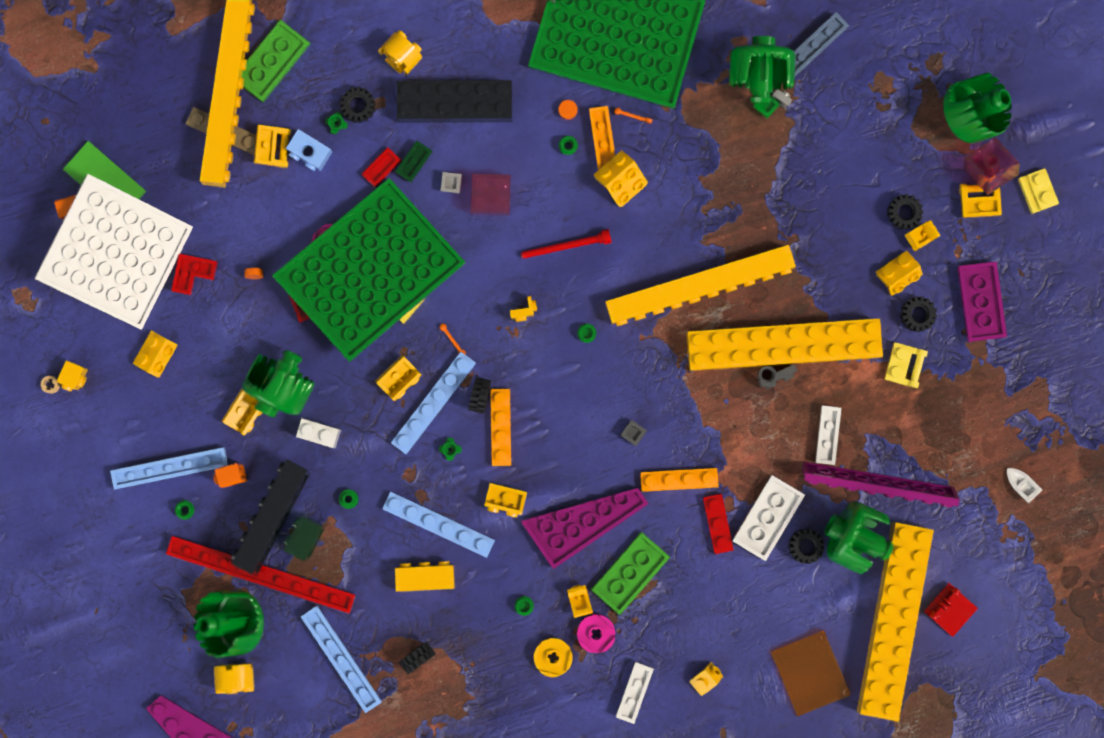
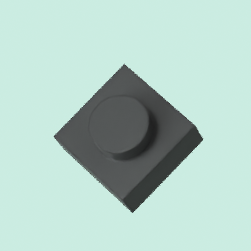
M631 420L620 436L634 446H637L647 430Z

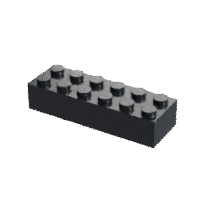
M512 80L397 81L398 123L512 122Z
M286 459L285 463L281 462L277 469L279 474L276 480L272 479L268 486L270 491L267 497H263L258 507L261 509L257 515L254 514L251 518L249 531H245L241 537L240 542H242L239 550L235 549L231 560H233L232 565L256 577L311 474L306 468Z

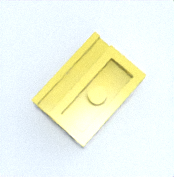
M1045 168L1018 178L1031 214L1059 204Z

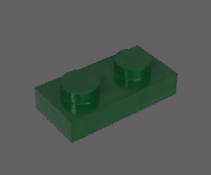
M416 141L395 172L412 183L433 151L419 141Z

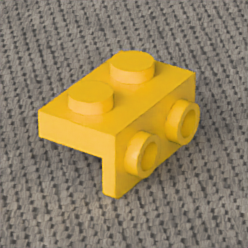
M906 250L877 270L876 275L888 288L890 295L893 296L903 291L910 283L916 282L922 276L920 264Z
M151 330L132 364L159 378L173 355L177 344Z
M401 355L375 382L395 401L403 397L406 390L419 381L421 373Z
M241 388L223 417L222 422L245 436L246 433L252 430L256 417L262 414V412L254 408L258 400L248 395Z
M490 483L484 506L488 507V511L498 513L499 510L507 511L506 515L517 518L518 514L522 515L527 492Z

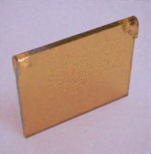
M825 630L771 651L797 716L851 695Z

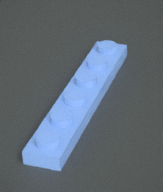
M460 352L391 443L407 455L476 363Z
M225 447L111 470L110 472L113 488L116 490L227 466L228 460Z
M393 492L389 493L382 508L486 558L495 541Z
M318 605L301 616L364 712L367 713L380 704L382 700Z

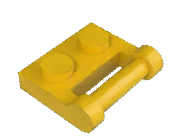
M257 125L254 164L288 168V150L286 147L288 146L289 136H291V129ZM277 134L281 135L279 160H275Z
M999 182L981 185L960 184L962 218L1002 215ZM991 191L993 193V196L968 198V193Z

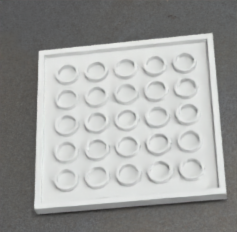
M87 174L35 279L142 330L193 227Z

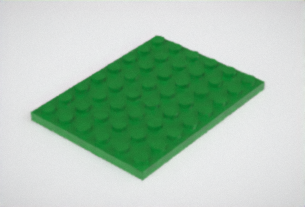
M547 0L528 68L667 108H675L706 0H555V4Z
M389 178L272 276L350 363L465 265V261Z

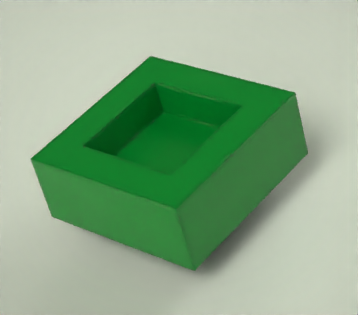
M771 95L769 97L772 99L770 104H754L753 106L766 119L780 105Z

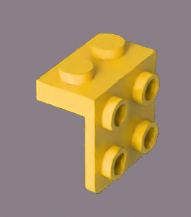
M623 150L593 174L595 179L608 190L619 207L625 205L648 183L636 162Z

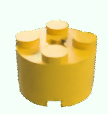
M401 30L394 32L378 49L381 56L383 53L386 55L385 61L397 72L402 73L404 71L405 76L422 59L421 47L415 42L411 43L408 41L407 36Z
M253 663L214 666L215 693L234 694L238 691H254Z

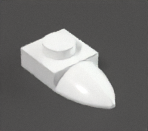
M1007 468L1010 484L1029 504L1042 489L1024 472L1014 468Z

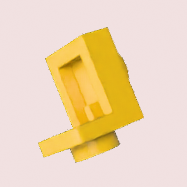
M931 220L905 235L914 251L940 236Z
M527 296L529 308L511 310V320L515 319L516 322L527 321V317L534 316V312L537 311L536 300H532L531 296Z
M575 585L567 590L574 618L593 613L586 585Z
M710 662L702 671L692 677L689 682L703 696L718 685L723 675L719 668Z

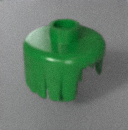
M754 36L752 37V45L737 46L732 49L730 54L729 84L733 87H736L737 84L739 88H742L744 83L745 88L750 89L749 92L752 93L750 101L753 104H770L772 99L769 97L773 93V87L774 90H780L782 83L784 90L791 89L794 86L795 52L787 47L775 46V37Z
M986 72L957 81L949 86L944 95L943 109L947 124L954 135L966 143H978L1004 133L1010 124L1008 120L1011 119L1012 114L1006 113L1012 108L1010 94L1005 90V86L1002 83L995 84L999 82V79L991 73Z
M287 349L282 352L284 355L282 358H278L276 364L275 359L272 358L266 364L268 357H262L261 354L257 355L242 383L243 390L258 400L254 408L274 418L278 411L299 415L315 385L313 380L309 381L307 376L302 378L303 374L298 372L299 362L302 363V357Z
M858 501L848 504L840 516L833 514L825 529V535L830 537L827 545V557L829 560L858 574L868 571L866 568H870L873 562L861 556L862 552L874 558L879 557L880 560H887L892 553L894 544L891 540L885 541L884 536L871 531L867 527L875 528L877 522L874 520L890 524L888 516Z
M241 589L209 592L201 598L200 602L204 603H199L196 606V611L202 612L194 615V620H197V623H194V630L199 632L195 634L196 639L202 641L199 645L202 649H206L205 652L208 655H213V657L244 655L251 652L258 645L264 630V616L259 602L251 593Z

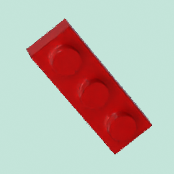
M722 494L703 497L714 554L734 551Z

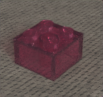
M996 137L964 157V170L987 195L1019 175L1020 163Z
M472 174V215L510 216L511 175Z

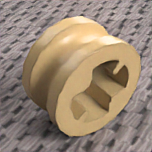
M46 376L41 381V388L44 392L53 394L59 390L60 383L57 382V378ZM52 379V383L55 384L54 388L50 387L51 390H48L49 387L46 383Z

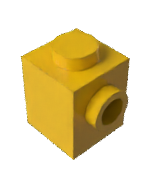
M66 361L57 382L62 384L61 388L70 392L73 389L79 390L86 382L87 377L85 375L88 369Z

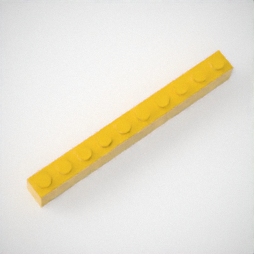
M226 0L200 175L202 185L226 188V182L229 183L230 181L228 167L233 161L231 147L235 145L236 141L234 127L238 126L239 116L236 113L237 108L241 106V96H239L240 89L244 87L242 72L246 71L247 60L245 59V52L249 51L250 45L247 38L248 34L252 32L250 18L251 15L254 16L255 4L251 0Z
M787 245L608 300L605 304L611 324H616L618 327L627 324V320L632 318L635 321L646 318L645 314L653 312V315L663 313L664 309L671 307L672 310L683 306L682 303L687 301L690 304L701 301L700 297L703 296L712 298L718 296L719 292L726 290V293L735 291L737 286L742 284L745 287L756 284L755 280L762 279L764 282L773 279V275L778 273L781 276L792 273L791 269H794L796 265L790 247Z

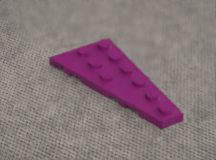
M635 488L521 521V523L554 569L648 505V502L640 490Z
M163 695L146 708L171 738H234L214 725L200 719L197 715L183 709L182 706Z

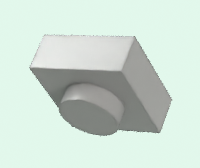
M777 89L772 95L784 109H787L792 102L790 94L785 90L780 91Z
M443 172L441 191L460 194L462 174Z

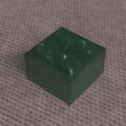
M307 515L297 517L292 526L295 530L291 535L287 536L283 543L286 546L284 551L302 561L309 560L327 525Z

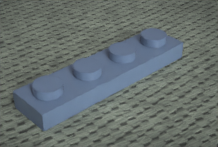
M837 12L794 51L796 55L795 77L849 27Z

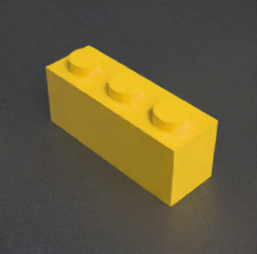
M440 561L438 565L430 566V562H420L419 566L411 567V563H400L399 567L395 568L396 592L454 589V564L450 565L449 561Z

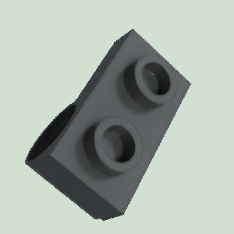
M794 364L776 372L771 366H764L757 372L760 388L766 387V389L772 388L777 385L776 381L782 378L784 381L795 377L793 373L797 372ZM763 370L770 371V380L762 378Z

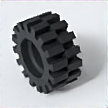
M351 87V90H346L345 95L341 97L340 108L348 120L354 123H362V121L366 122L369 117L373 116L376 105L372 94L367 89ZM355 98H361L365 101V108L360 112H355L351 109V102Z
M909 194L899 195L893 199L889 207H887L889 223H892L893 227H898L899 230H908L916 226L922 220V214L924 213V210H922L923 205L919 203V199H915V196H909ZM907 205L911 208L912 216L909 219H902L898 215L900 206Z
M914 297L908 300L900 310L902 311L900 317H902L901 322L911 331L920 332L929 329L935 323V318H937V309L934 308L935 304L931 303L930 299H925L924 297ZM915 307L924 309L926 316L923 321L918 322L912 318L911 313Z
M476 377L469 403V411L484 414L491 380Z
M800 529L790 537L788 547L790 554L795 560L804 564H812L822 557L825 544L818 532L811 529ZM803 539H810L813 542L814 548L812 552L804 554L800 551L799 544Z
M426 641L400 660L399 663L405 672L410 674L431 659L436 653Z

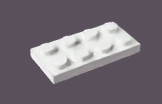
M771 475L732 541L766 561L805 495Z

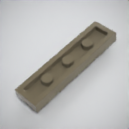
M193 107L186 125L207 134L209 114ZM235 126L234 134H236L235 145L232 146L255 155L256 135Z

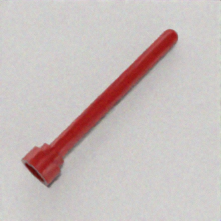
M609 229L601 230L598 235L521 252V257L526 259L598 242L600 244L604 243V245L611 244Z

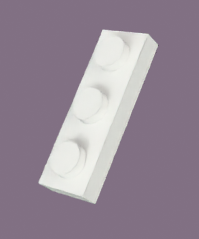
M821 406L815 463L835 465L841 408Z
M635 662L616 718L635 723L654 668Z

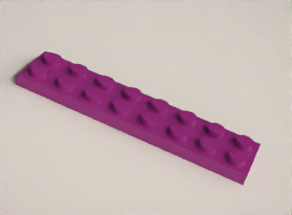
M803 461L802 464L804 480L813 485L822 483L831 488L840 486L845 487L849 491L864 490L868 494L881 493L890 498L899 496L908 501H914V499L921 500L926 504L940 503L942 506L949 508L958 506L960 501L953 486Z

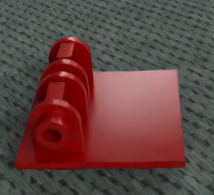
M948 583L924 612L949 635L954 637L978 608L961 594L959 589Z

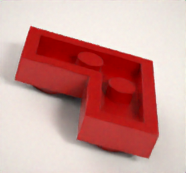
M179 254L171 291L192 295L195 277L214 281L218 262Z

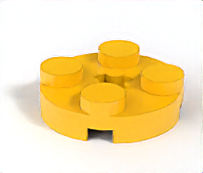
M548 638L536 647L534 662L537 669L543 675L558 677L570 668L572 652L565 641L559 638ZM552 652H556V656L559 657L554 663H551L550 658H547L548 654L551 655Z

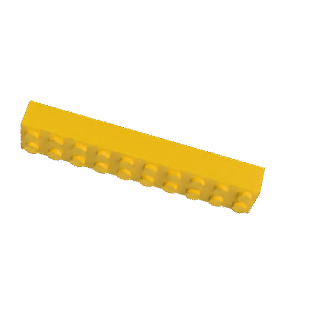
M880 319L690 331L686 333L689 371L883 357Z
M896 522L891 523L888 540H891L894 547L890 557L884 561L857 706L859 714L899 722L934 530Z

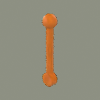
M618 107L614 109L616 115L622 114L652 124L653 120L650 118L622 111Z
M442 323L439 326L440 330L445 332L459 353L462 352L466 355L465 350L459 347L447 330L446 324Z

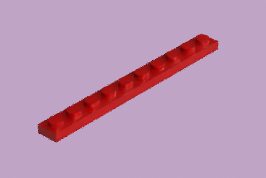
M176 536L171 537L166 555L349 614L356 594L266 565H262L256 577L232 565V554Z

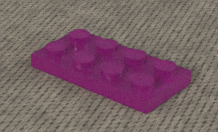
M997 261L958 266L967 342L1006 338L1007 332Z

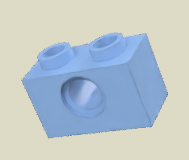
M299 129L286 147L288 152H290L289 156L296 161H299V159L305 161V166L313 171L315 169L321 171L332 154L330 148ZM306 148H313L312 155L304 156Z

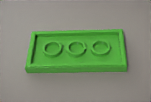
M280 19L248 58L246 71L242 72L244 88L261 102H264L309 47L310 42Z
M89 141L63 169L80 185H82L86 175L89 174L137 199H140L146 193L145 189Z
M640 532L591 590L615 612L621 615L668 561L670 556L644 533Z

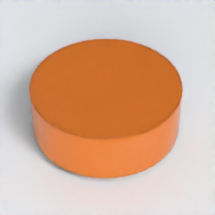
M571 100L561 102L559 105V115L563 119L571 120L577 115L578 108L575 102Z
M246 268L244 270V277L247 279L264 278V270L260 268Z

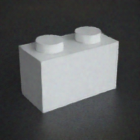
M301 419L296 437L336 448L341 430Z

